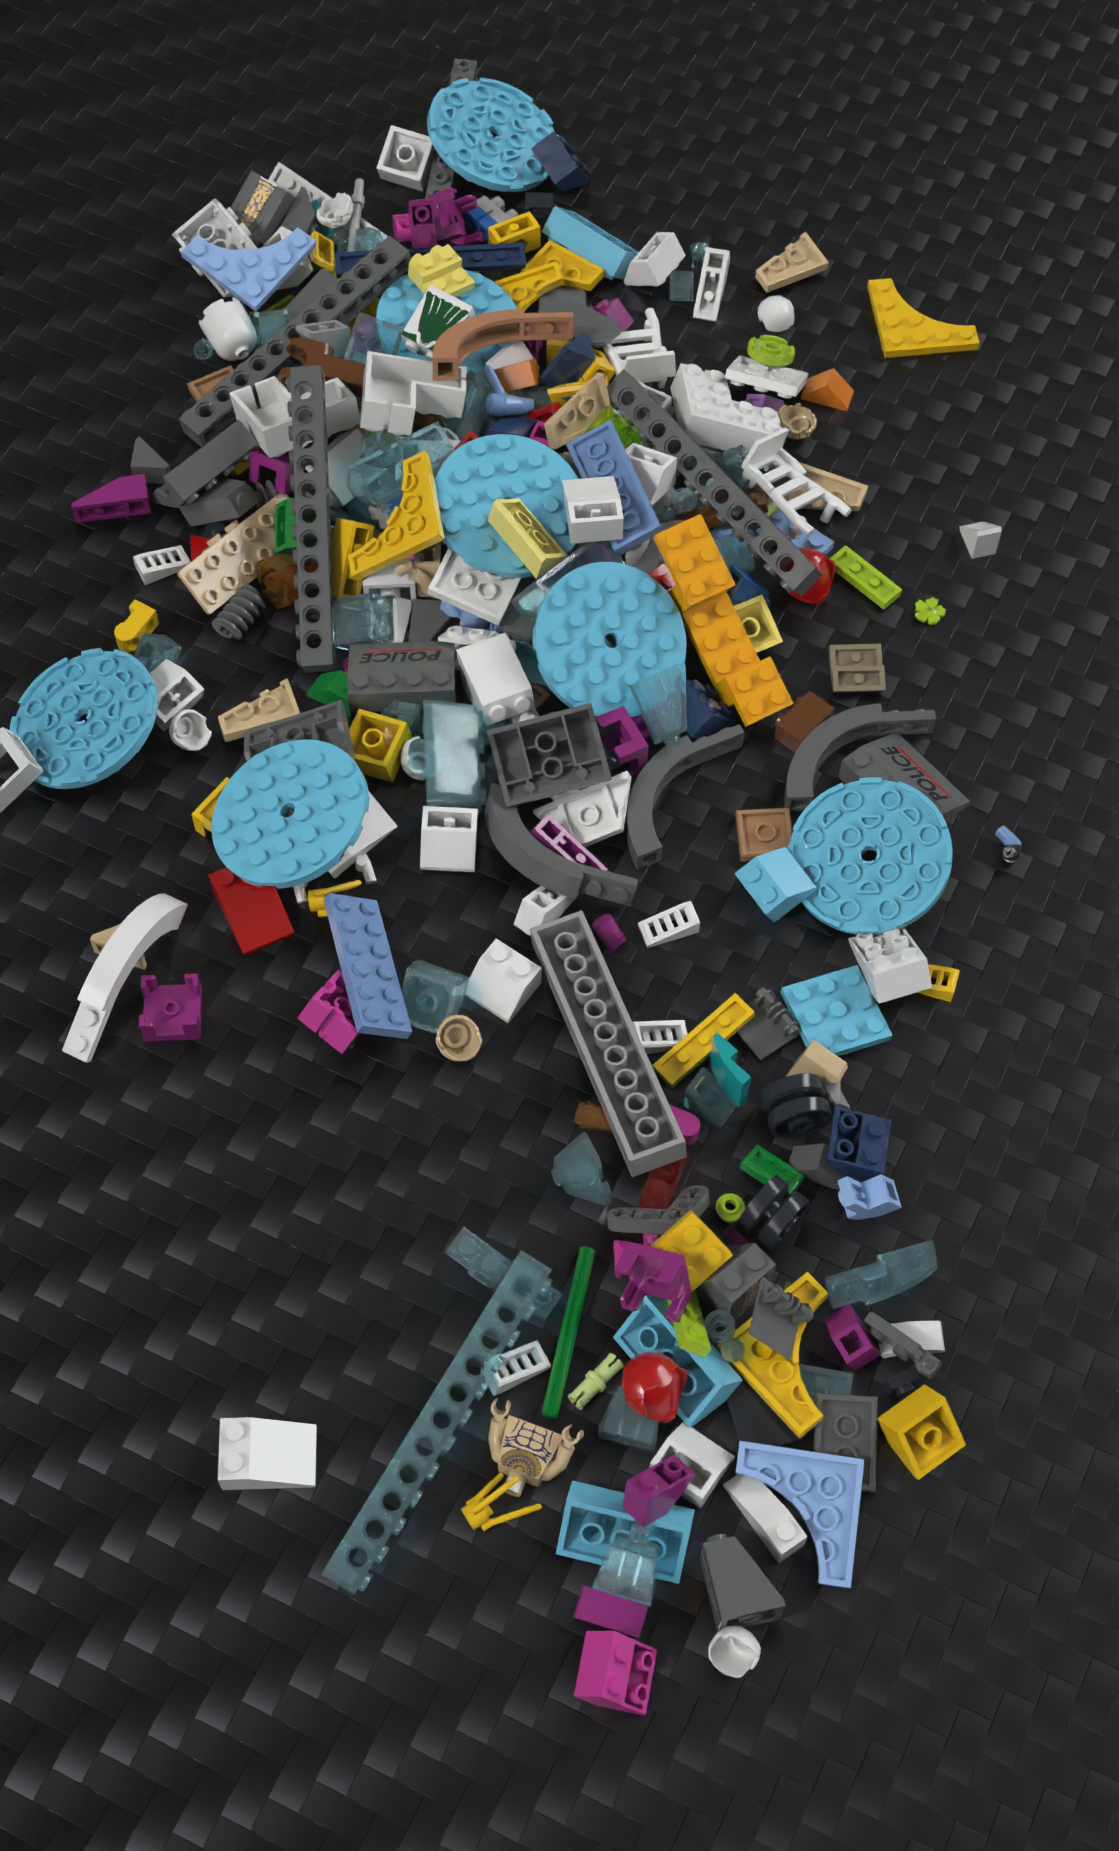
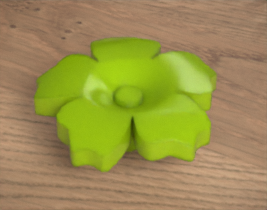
M934 597L926 599L925 603L919 600L915 604V611L917 612L915 617L923 623L928 621L930 625L937 624L940 618L945 616L946 609L942 605L937 606L938 599H934Z

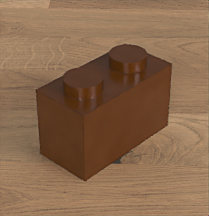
M809 691L803 698L798 697L794 701L791 710L787 714L782 713L775 722L776 731L774 738L793 752H796L802 741L811 731L833 716L834 707Z

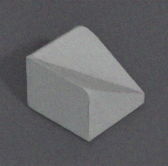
M841 1080L839 1083H823L826 1092L824 1099L829 1102L832 1115L835 1106L848 1110L850 1108L840 1090Z

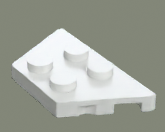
M628 771L611 777V781L589 786L534 809L533 813L541 821L549 814L580 844L587 847L624 831L631 775Z

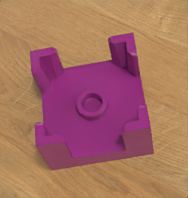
M452 187L428 196V198L433 199L437 243L445 246L448 244L450 246L478 245L484 242L481 231L466 236L463 214L477 209L478 205L475 196L467 195L453 200L457 190Z
M263 449L250 451V481L259 482L260 465L276 471V491L283 494L293 492L290 485V475H294V466L290 465L289 451L282 456L271 458Z
M621 706L595 717L597 727L604 728L613 724V732L600 737L605 754L614 751L620 765L627 762L630 768L613 776L628 771L631 775V781L637 779L639 773L647 764L648 744L626 708Z
M185 974V985H158L156 976H141L144 1007L143 1015H139V1028L144 1041L201 1039L202 987L198 974Z
M628 1242L614 1268L616 1278L620 1279L622 1275L628 1274L630 1280L620 1299L622 1309L637 1311L644 1295L648 1294L672 1300L665 1314V1319L678 1323L692 1296L685 1255Z

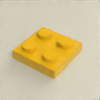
M692 1210L688 1211L650 1246L685 1255L691 1292L733 1256L732 1252Z

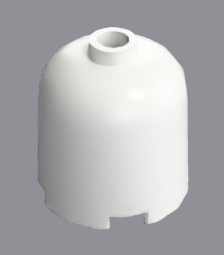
M232 298V301L224 302L223 299H220L203 311L205 316L202 321H199V324L216 353L228 361H236L248 357L256 347L258 336L241 301Z

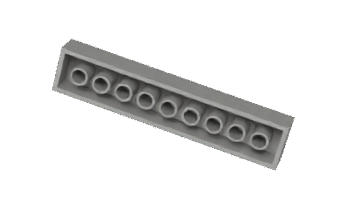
M581 910L531 928L530 933L535 953L631 1176L634 1177L686 1158L685 1139L583 911Z

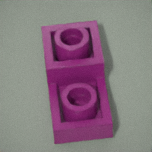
M582 1585L573 1617L639 1638L648 1606Z

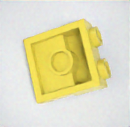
M449 244L443 247L436 245L431 249L430 253L423 256L416 254L409 262L408 276L424 295L430 285L455 298L475 288V281L462 268V259Z

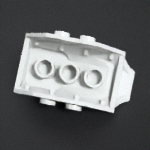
M215 198L172 234L182 246L178 249L180 252L196 235L208 243L226 249H258L249 238L251 232L243 223L237 224L236 220L238 217L230 207L225 209ZM192 265L201 277L204 273ZM206 275L223 297L238 299Z

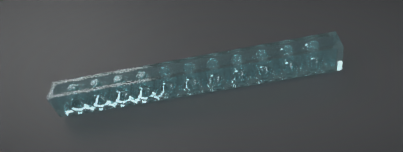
M519 1252L321 1574L323 1577L351 1595H354L357 1589L363 1593L373 1576L368 1573L374 1561L378 1564L382 1562L390 1548L385 1545L391 1533L395 1536L399 1534L406 1522V1519L402 1517L408 1506L414 1509L423 1494L419 1490L423 1480L431 1481L440 1465L435 1462L441 1451L447 1454L456 1440V1437L452 1435L458 1424L464 1427L473 1412L468 1408L473 1398L480 1400L489 1386L484 1380L490 1371L496 1374L505 1359L500 1355L506 1345L511 1348L521 1333L516 1328L522 1319L528 1321L537 1307L532 1303L537 1293L543 1296L552 1282L548 1278L552 1269L525 1252ZM517 1283L526 1284L529 1288V1295L526 1297L518 1296L514 1291V1285ZM503 1308L509 1309L514 1315V1320L510 1323L502 1322L498 1317V1311ZM487 1334L495 1336L498 1340V1347L494 1349L486 1348L482 1343V1337ZM471 1360L479 1362L482 1366V1373L479 1375L469 1374L466 1370V1363ZM461 1387L466 1393V1399L462 1402L453 1401L449 1394L450 1389ZM438 1413L447 1415L450 1420L449 1427L445 1429L437 1428L433 1423V1416ZM421 1440H428L433 1445V1453L429 1456L420 1455L416 1449L417 1443ZM404 1467L413 1468L417 1473L416 1481L410 1484L403 1482L400 1478V1470ZM394 1494L399 1498V1509L396 1511L385 1509L383 1498L386 1495ZM373 1521L380 1523L383 1527V1535L378 1539L370 1538L366 1534V1525ZM360 1549L366 1554V1563L363 1566L354 1567L350 1564L348 1556L352 1550Z

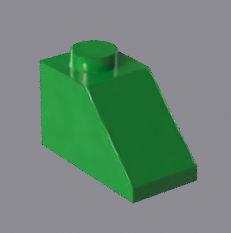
M341 670L321 674L307 692L308 697L324 705L342 700L346 716L351 718L355 713L350 712L348 674Z

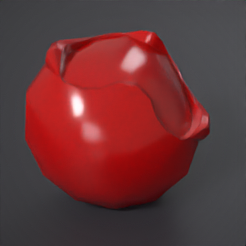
M800 548L799 550L823 575L802 596L798 595L795 591L791 594L789 593V595L800 601L818 606L826 601V597L830 592L836 571L835 562L830 560L825 553L818 550ZM794 562L787 565L786 572L792 570Z
M643 1352L632 1357L625 1365L622 1377V1388L626 1403L634 1412L650 1420L663 1421L664 1423L673 1420L676 1417L680 1397L687 1381V1371L680 1368L674 1359L660 1352Z

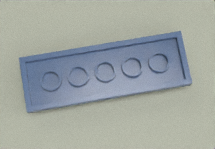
M611 419L566 444L582 479L614 476L624 518L623 539L609 540L617 556L653 538L655 534L663 531Z
M328 893L324 898V903L357 1033L407 1039L411 1035L412 1029L377 901Z

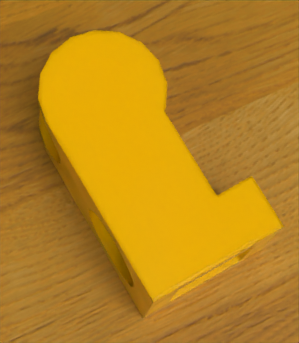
M134 600L129 606L131 615L125 622L116 626L114 630L118 648L126 653L137 650L159 625L156 610L137 600Z

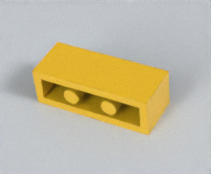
M336 518L331 542L334 597L359 602L363 579L356 581L351 577L348 555L357 551L372 539L374 526Z

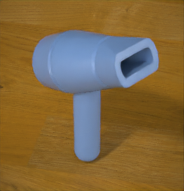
M486 365L484 367V374L494 393L488 394L485 401V408L488 414L497 416L528 415L534 410L533 399L506 394L492 366Z

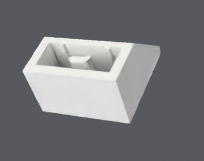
M657 232L630 262L624 279L625 285L659 286L665 282L666 277L679 266V262L685 257L674 232Z
M632 443L626 449V452L651 505H653L676 484L677 457Z
M168 659L164 660L150 672L158 692V711L155 723L163 731L170 727L171 719L181 710H188L203 698L204 688L185 669Z
M423 806L420 869L475 872L478 809Z
M682 1422L666 1439L651 1461L650 1467L674 1454L695 1473L694 1479L681 1496L701 1509L735 1456Z

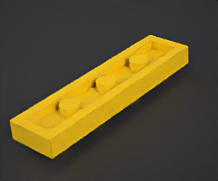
M736 993L733 994L652 1065L653 1070L671 1088H674L710 1056L712 1039L715 1033L718 1032L727 1041L755 1016V1012Z

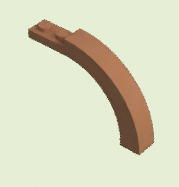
M508 309L488 312L465 319L448 328L437 339L433 348V381L458 380V368L463 360L475 351L490 345L520 340L573 339V312L524 313L523 309Z

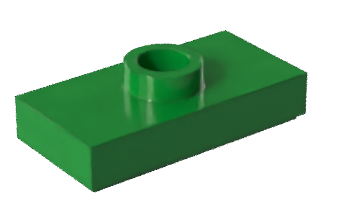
M758 1144L740 1165V1169L764 1185L773 1176L779 1175L789 1184V1190L784 1198L795 1192L805 1179L804 1174Z

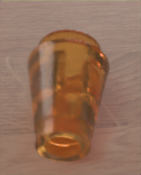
M588 1100L587 1102L579 1101L573 1123L579 1124V1128L612 1132L605 1113L600 1106Z

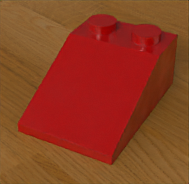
M227 867L209 874L212 891L244 956L295 935L275 886L263 885L261 888L244 882Z

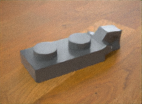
M870 1312L864 1319L869 1330L867 1334L880 1344L885 1341L893 1347L892 1352L902 1360L907 1361L911 1359L914 1361L918 1373L932 1379L941 1367L942 1363L939 1359L874 1312Z

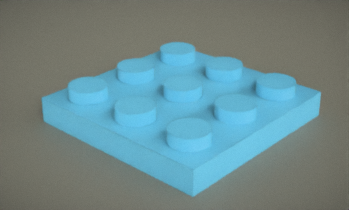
M857 965L782 987L780 991L793 1021L798 1022L799 1033L806 1048L814 1039L835 1055L841 1056L890 1041L892 1033Z

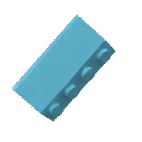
M554 206L542 230L543 233L549 236L548 241L551 240L559 245L562 244L567 247L566 249L603 268L605 271L604 277L610 280H614V278L624 279L630 262L639 253L578 213Z
M645 1295L637 1311L631 1313L613 1338L630 1358L643 1352H660L674 1359L680 1368L687 1371V1381L680 1397L677 1414L688 1427H692L724 1403L742 1382V1378L711 1342V1350L705 1358L679 1348L673 1321L665 1319V1314L669 1308L668 1300Z
M572 1481L566 1499L556 1554L679 1584L694 1509L673 1505L666 1515L642 1527L622 1508L625 1493Z

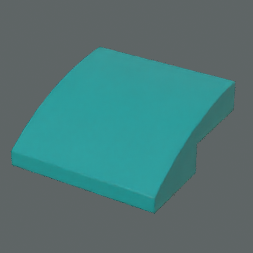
M717 1032L713 1035L709 1059L711 1069L724 1093L740 1108L747 1101L751 1077L736 1064L738 1050Z

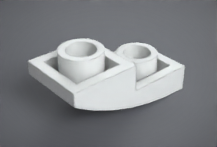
M913 1321L891 1324L919 1343L930 1354L945 1352L940 1321ZM885 1341L882 1344L879 1343L882 1358L897 1356L892 1352L893 1347Z

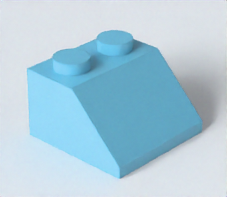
M786 847L756 856L735 873L765 915L774 923L818 889Z

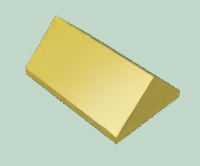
M520 498L496 499L493 502L488 517L489 523L536 579L568 557Z
M763 595L734 606L756 653L783 642Z

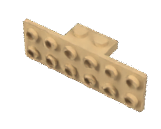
M279 493L240 523L237 520L233 521L224 528L227 532L221 537L218 533L207 541L209 547L177 573L207 614L214 612L234 596L238 590H241L243 584H249L282 557V555L274 554L275 505L289 498L287 494Z

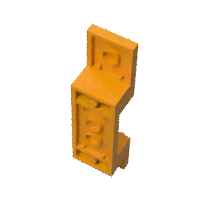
M699 514L655 534L653 539L676 584L668 591V594L680 612L686 631L721 702H724L729 707L735 705L745 727L792 705V699L771 656L761 661L759 660L727 594L735 586V583L702 515Z

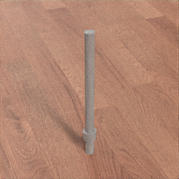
M363 179L355 180L354 194L351 195L353 212L348 252L357 251L361 209L364 208L365 203Z

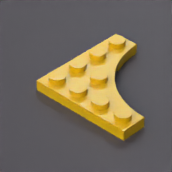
M555 261L494 281V283L510 296L517 309H523L525 312L539 297L556 287L564 285V280L558 263Z
M892 278L868 280V292L884 358L978 350L980 343L975 325H953L931 319L913 309L902 299L893 284Z
M425 451L402 461L403 481L401 490L404 493L399 507L395 506L386 521L387 528L377 539L373 537L360 549L348 555L351 577L356 581L445 539L430 455Z
M808 1272L784 1290V1292H790L799 1298L802 1304L809 1305L813 1313L828 1298V1292ZM751 1317L718 1344L717 1350L800 1439L823 1420V1414L810 1398L802 1382L799 1370V1345L807 1322L798 1324L791 1360H788L748 1334L752 1320Z

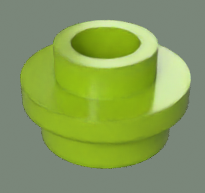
M724 1194L716 1202V1214L725 1222H735L745 1210V1204L735 1194ZM731 1203L736 1208L734 1210H728L726 1209L725 1205Z

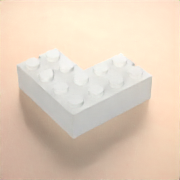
M367 351L363 376L360 428H365L372 432L388 429V432L397 436H411L415 411L421 414H438L446 418H461L466 396V367L459 366L458 380L433 381L432 361Z
M680 363L670 388L678 424L697 444L747 456L755 441L782 429L778 412L769 407H756L746 401H733L727 379H725V375L718 370H705L704 372L695 364L686 365Z
M275 376L254 384L261 407L257 409L250 385L230 392L236 419L242 422L269 458L282 456L287 451L293 449V441L289 440L288 427L292 426V417H289L287 408L288 401H291V393H288V390ZM338 378L326 381L327 438H329L334 433L350 430L355 425L360 424L361 417L355 395ZM305 392L302 394L301 399L309 398L312 393ZM305 417L301 423L307 424L313 417ZM307 441V442H305V443L303 444L302 448L305 447V446H307L310 442H313V441Z

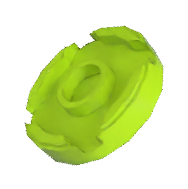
M761 335L760 339L755 337L750 339L747 353L759 363L779 367L792 363L795 356V348L793 345L788 346V342L783 338Z

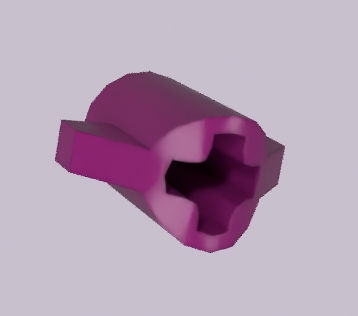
M605 914L593 922V929L609 953H613L626 941V938L610 914Z

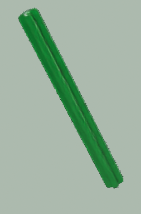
M582 1246L579 1250L542 1409V1415L551 1419H557L595 1258V1249Z

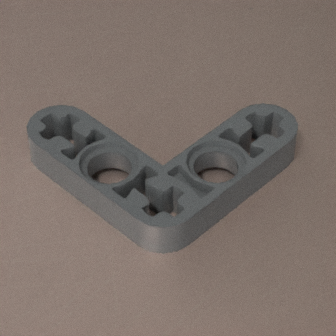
M700 1185L687 1187L678 1195L668 1209L613 1208L606 1214L608 1228L615 1232L663 1235L690 1210L700 1217L710 1204L709 1190L707 1187Z

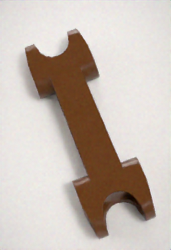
M292 338L288 341L286 351L295 359L300 360L304 364L302 366L321 365L325 374V382L338 378L356 397L362 398L365 364L333 356L334 349L329 344L305 338ZM290 367L282 368L278 375V381L285 387H287V377H291ZM415 411L413 423L440 426L444 423L445 417L432 413L421 414Z

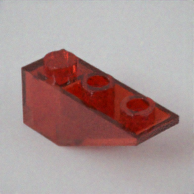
M686 1150V1158L651 1170L641 1192L637 1208H669L674 1201L691 1151Z

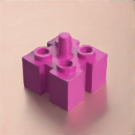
M338 970L327 981L325 986L311 998L298 1019L314 1032L319 1029V1036L343 1054L360 1033H357L342 972Z

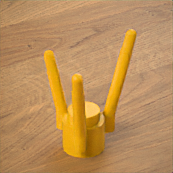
M357 880L329 888L308 890L310 911H318V917L328 916L324 903V898L327 894L356 888L361 885V881Z
M499 1473L475 1497L467 1501V1505L462 1507L461 1511L473 1530L481 1526L482 1530L486 1531L494 1525L540 1510L542 1505L535 1504L489 1519V1516L494 1514L489 1504L519 1481L517 1476L513 1477L484 1499L504 1478V1474Z

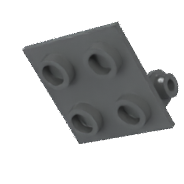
M761 988L756 993L758 998L747 1004L755 1012V1016L737 1031V1034L760 1061L800 1035L798 1022L793 1021L787 1008L772 990H766L765 988Z
M762 1277L748 1334L786 1359L791 1360L798 1324L811 1321L814 1313L812 1308L807 1304H802L799 1298L790 1292H784L780 1285L772 1284Z

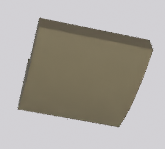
M881 644L829 645V665L833 693L885 692L884 665H882Z

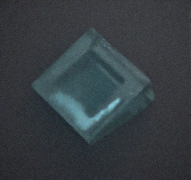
M672 271L669 281L670 301H693L694 272Z

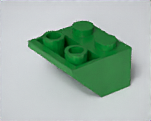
M287 498L275 505L274 554L293 557V549H297V540H293L292 524H296V515H292L291 500L295 498ZM317 515L307 516L305 522H313ZM309 540L306 547H314L318 540Z

